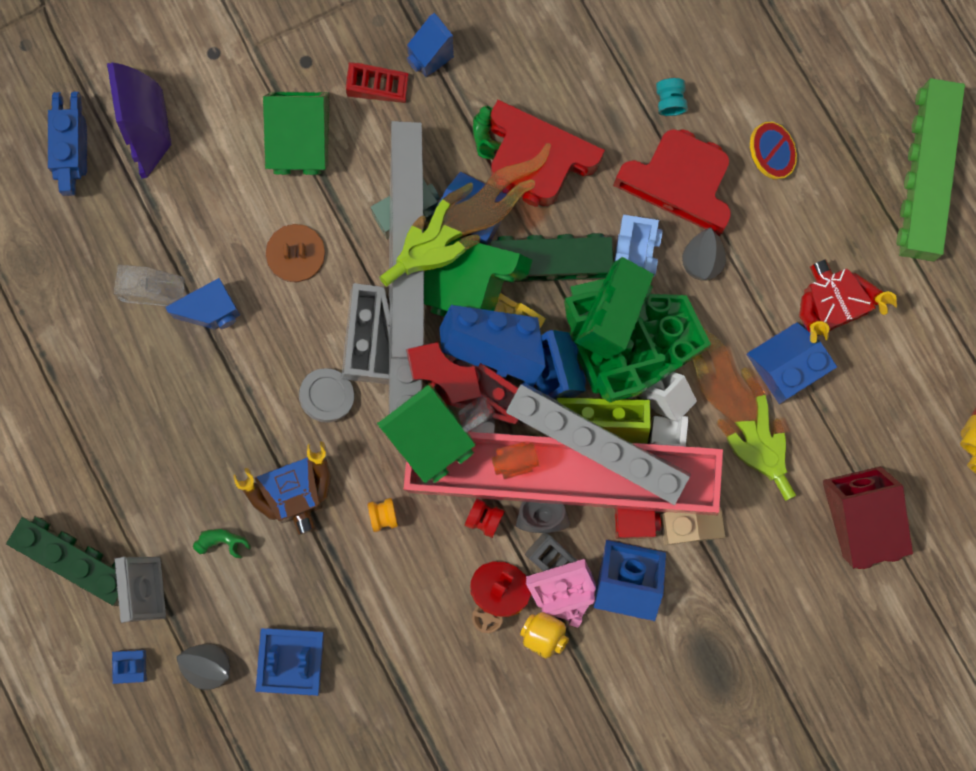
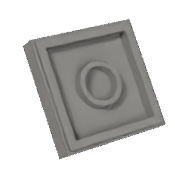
M160 557L116 558L115 567L121 623L165 619L166 610Z

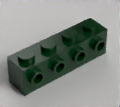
M34 516L33 519L21 517L6 545L110 605L119 606L115 561L113 564H110L102 559L104 554L90 546H87L86 550L76 544L78 539L64 531H61L59 534L49 529L51 524L38 516Z

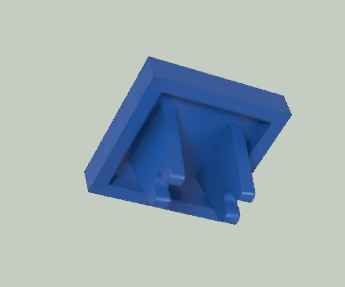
M261 628L255 692L319 696L324 632Z

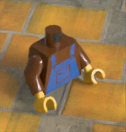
M320 441L321 451L318 453L312 452L310 444H308L307 458L265 473L254 479L251 471L248 468H244L248 478L245 481H239L234 474L235 484L239 489L243 490L252 506L268 519H277L281 523L293 520L298 535L311 532L316 528L310 513L322 508V502L328 496L331 482V474L327 459L325 458V444Z

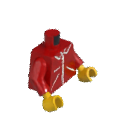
M824 259L810 266L816 282L810 284L804 290V294L801 297L799 318L810 332V342L816 343L818 336L823 335L825 340H828L829 331L868 315L876 309L875 305H879V312L881 314H888L886 304H892L896 308L897 298L894 293L889 291L883 292L860 275L852 273L849 269L833 274L827 260Z

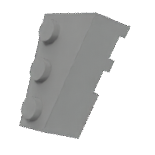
M353 283L350 290L341 379L389 385L390 311L385 289L380 286Z

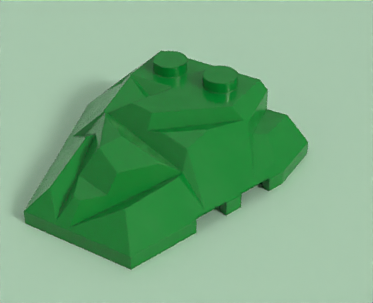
M599 291L565 298L566 317L571 327L570 336L574 343ZM650 294L643 302L640 316L634 326L627 348L619 355L616 354L605 359L575 343L578 351L577 358L592 391L595 394L600 393L602 398L609 403L641 394L711 346L687 295Z

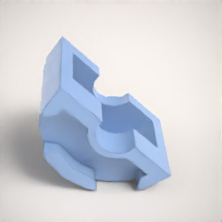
M623 214L614 262L624 257L653 273L655 276L658 259L652 258L654 246L660 247L663 231L662 229H657L659 220Z

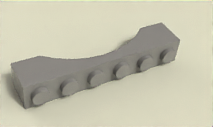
M526 383L519 386L506 411L511 416L673 505L676 504L691 476L689 472L605 430Z

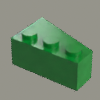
M624 257L616 260L612 264L575 343L605 359L616 354L619 355L622 351L626 350L634 326L640 316L643 302L652 291L653 285H651L654 274Z

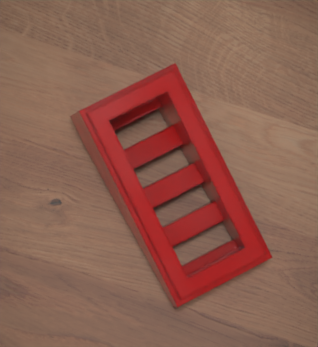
M349 62L346 81L347 97L405 103L409 73ZM357 76H363L361 86L356 85ZM369 77L375 78L373 88L368 87ZM381 78L387 79L385 91L380 90ZM393 80H399L397 93L392 92Z

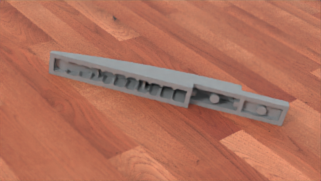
M391 121L389 269L396 264V258L402 252L411 226L421 229L423 234L422 123ZM424 271L413 272L409 275L404 273L389 285V414L421 391V379L412 380L406 349L423 345Z

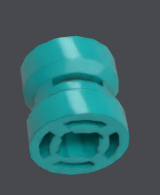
M668 78L656 83V92L660 96V102L658 103L660 115L676 116L688 111L687 100L683 95L686 91L684 79Z

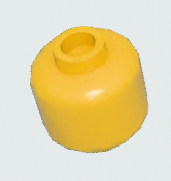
M540 612L537 615L531 614L520 633V636L523 637L524 646L545 659L552 657L555 652L561 654L569 640L565 636V623L545 612Z

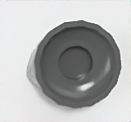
M711 227L697 234L684 248L682 254L684 269L692 278L700 281H708L718 277L726 264L724 245Z
M524 501L521 504L516 523L517 528L532 533L558 532L571 525L564 504Z
M205 643L186 649L177 656V663L184 678L198 689L211 690L218 688L229 678V657L222 648L215 644Z

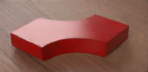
M438 342L406 349L412 380L425 379L435 383L444 391L449 403L481 397L475 366H459L452 363L444 356Z

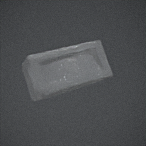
M483 395L476 398L459 412L462 429L467 433L476 430L496 415V411Z

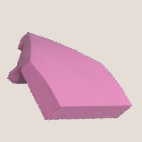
M585 559L526 577L527 587L537 606L542 608V612L568 620L571 626L577 628L580 626L583 614L588 606L595 601L596 583Z

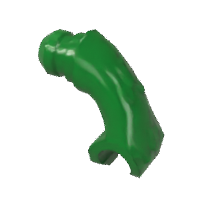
M485 105L473 117V135L478 155L484 159L493 160L495 157L494 151L499 149L501 142L492 141L491 111L493 108Z
M223 529L200 532L199 539L193 543V549L199 554H205L209 548L216 546L218 543H225L229 546L230 554L235 558H243L237 552V546L240 543H243L247 549H251V544L244 537Z

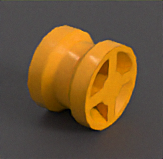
M392 497L386 498L383 503L377 504L374 501L367 503L374 533L381 531L383 527L398 528Z

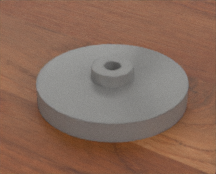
M324 368L315 370L305 377L299 389V401L302 409L309 417L319 422L329 423L342 419L349 412L354 401V390L349 380L341 379L342 373Z

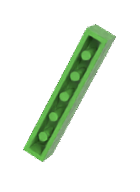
M930 78L917 91L915 105H919L918 115H915L911 129L912 133H915V140L910 145L908 152V161H912L911 170L907 172L904 181V189H908L907 200L903 201L900 210V217L904 218L903 228L899 229L896 240L897 246H900L899 256L935 262L943 255L965 84Z

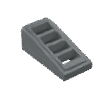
M542 533L525 553V556L542 571L550 570L547 565L557 553H560L561 556L550 569L563 566L567 561L570 563L577 561L547 533ZM549 545H551L552 547L541 558V560H539V556L546 550V548Z

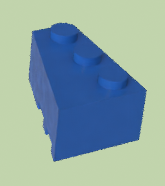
M451 305L439 328L443 353L475 366H479L481 363L497 370L496 374L506 377L509 374L524 380V384L526 383L534 387L546 367L538 317Z

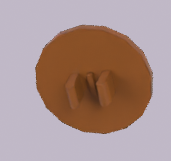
M291 224L283 226L273 233L267 243L265 254L268 266L277 277L284 281L297 283L309 280L318 273L324 264L325 249L323 241L316 231L306 225Z

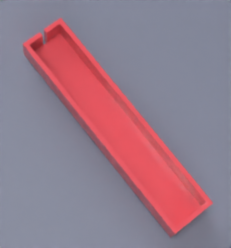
M468 432L476 443L471 448L474 454L461 464L455 460L446 468L449 473L436 483L431 479L424 483L408 462H406L403 490L409 493L718 516L723 449L632 443L691 474L675 505L551 437Z

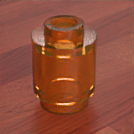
M523 441L495 449L496 456L491 457L495 474H502L504 480L533 472V468L540 466L533 442L525 444Z

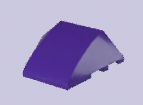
M107 63L116 123L126 145H130L132 159L134 162H138L139 175L141 179H144L150 175L172 145L163 89L155 80L139 70L119 63Z

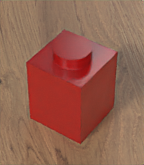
M615 508L616 539H652L656 537V531L661 530L660 513Z

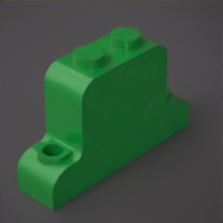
M461 238L451 241L447 246L459 241L465 247V252L446 266L425 270L424 304L431 306L430 313L445 317L451 305L495 311L504 281L514 283V281L526 278L529 274L533 260L522 254Z

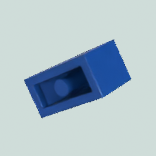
M434 12L407 44L408 63L415 72L420 70L425 77H428L454 58L453 35Z
M220 278L165 307L174 319L214 330L218 327L225 329L236 322L235 318L241 315Z

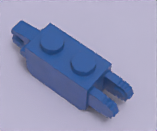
M80 91L71 92V109L64 110V100L61 92H54L52 95V110H48V169L52 172L53 179L58 180V190L62 196H75L76 179H81V176H86L87 123L82 115Z

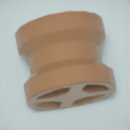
M477 606L473 611L472 621L477 630L482 633H492L500 628L503 617L489 614Z

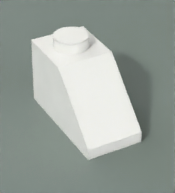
M672 372L638 395L642 400H650V407L656 413L676 422L697 402L685 376Z

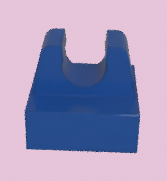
M146 650L112 652V684L147 682Z

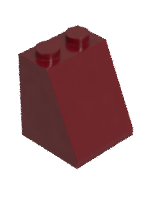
M879 466L823 480L842 556L853 569H867L872 567L873 564L883 561L896 562L904 556L913 554L903 485L883 467Z

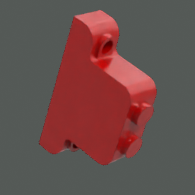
M498 99L491 111V131L503 138L491 164V178L498 190L506 194L513 192L520 195L522 200L531 206L552 205L556 201L570 172H575L582 176L592 175L597 171L603 159L604 149Z
M684 129L667 131L663 135L649 164L645 165L636 160L627 161L621 166L615 178L614 187L703 229L711 227L718 236H721L731 216L728 205L715 197V192L729 165L727 154L722 151L719 145L712 142L704 143L696 139L693 133Z

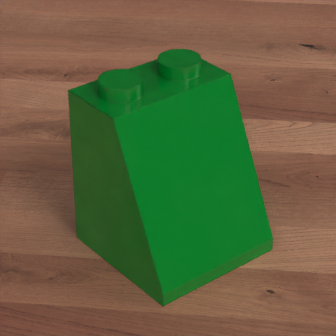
M269 92L263 96L265 169H273V174L278 175L291 174V169L303 170L305 175L321 174V170H325L328 167L329 92Z
M431 383L377 423L379 428L424 483L430 479L436 483L449 473L446 468L455 460L461 464L474 454L471 448L476 445L475 441Z

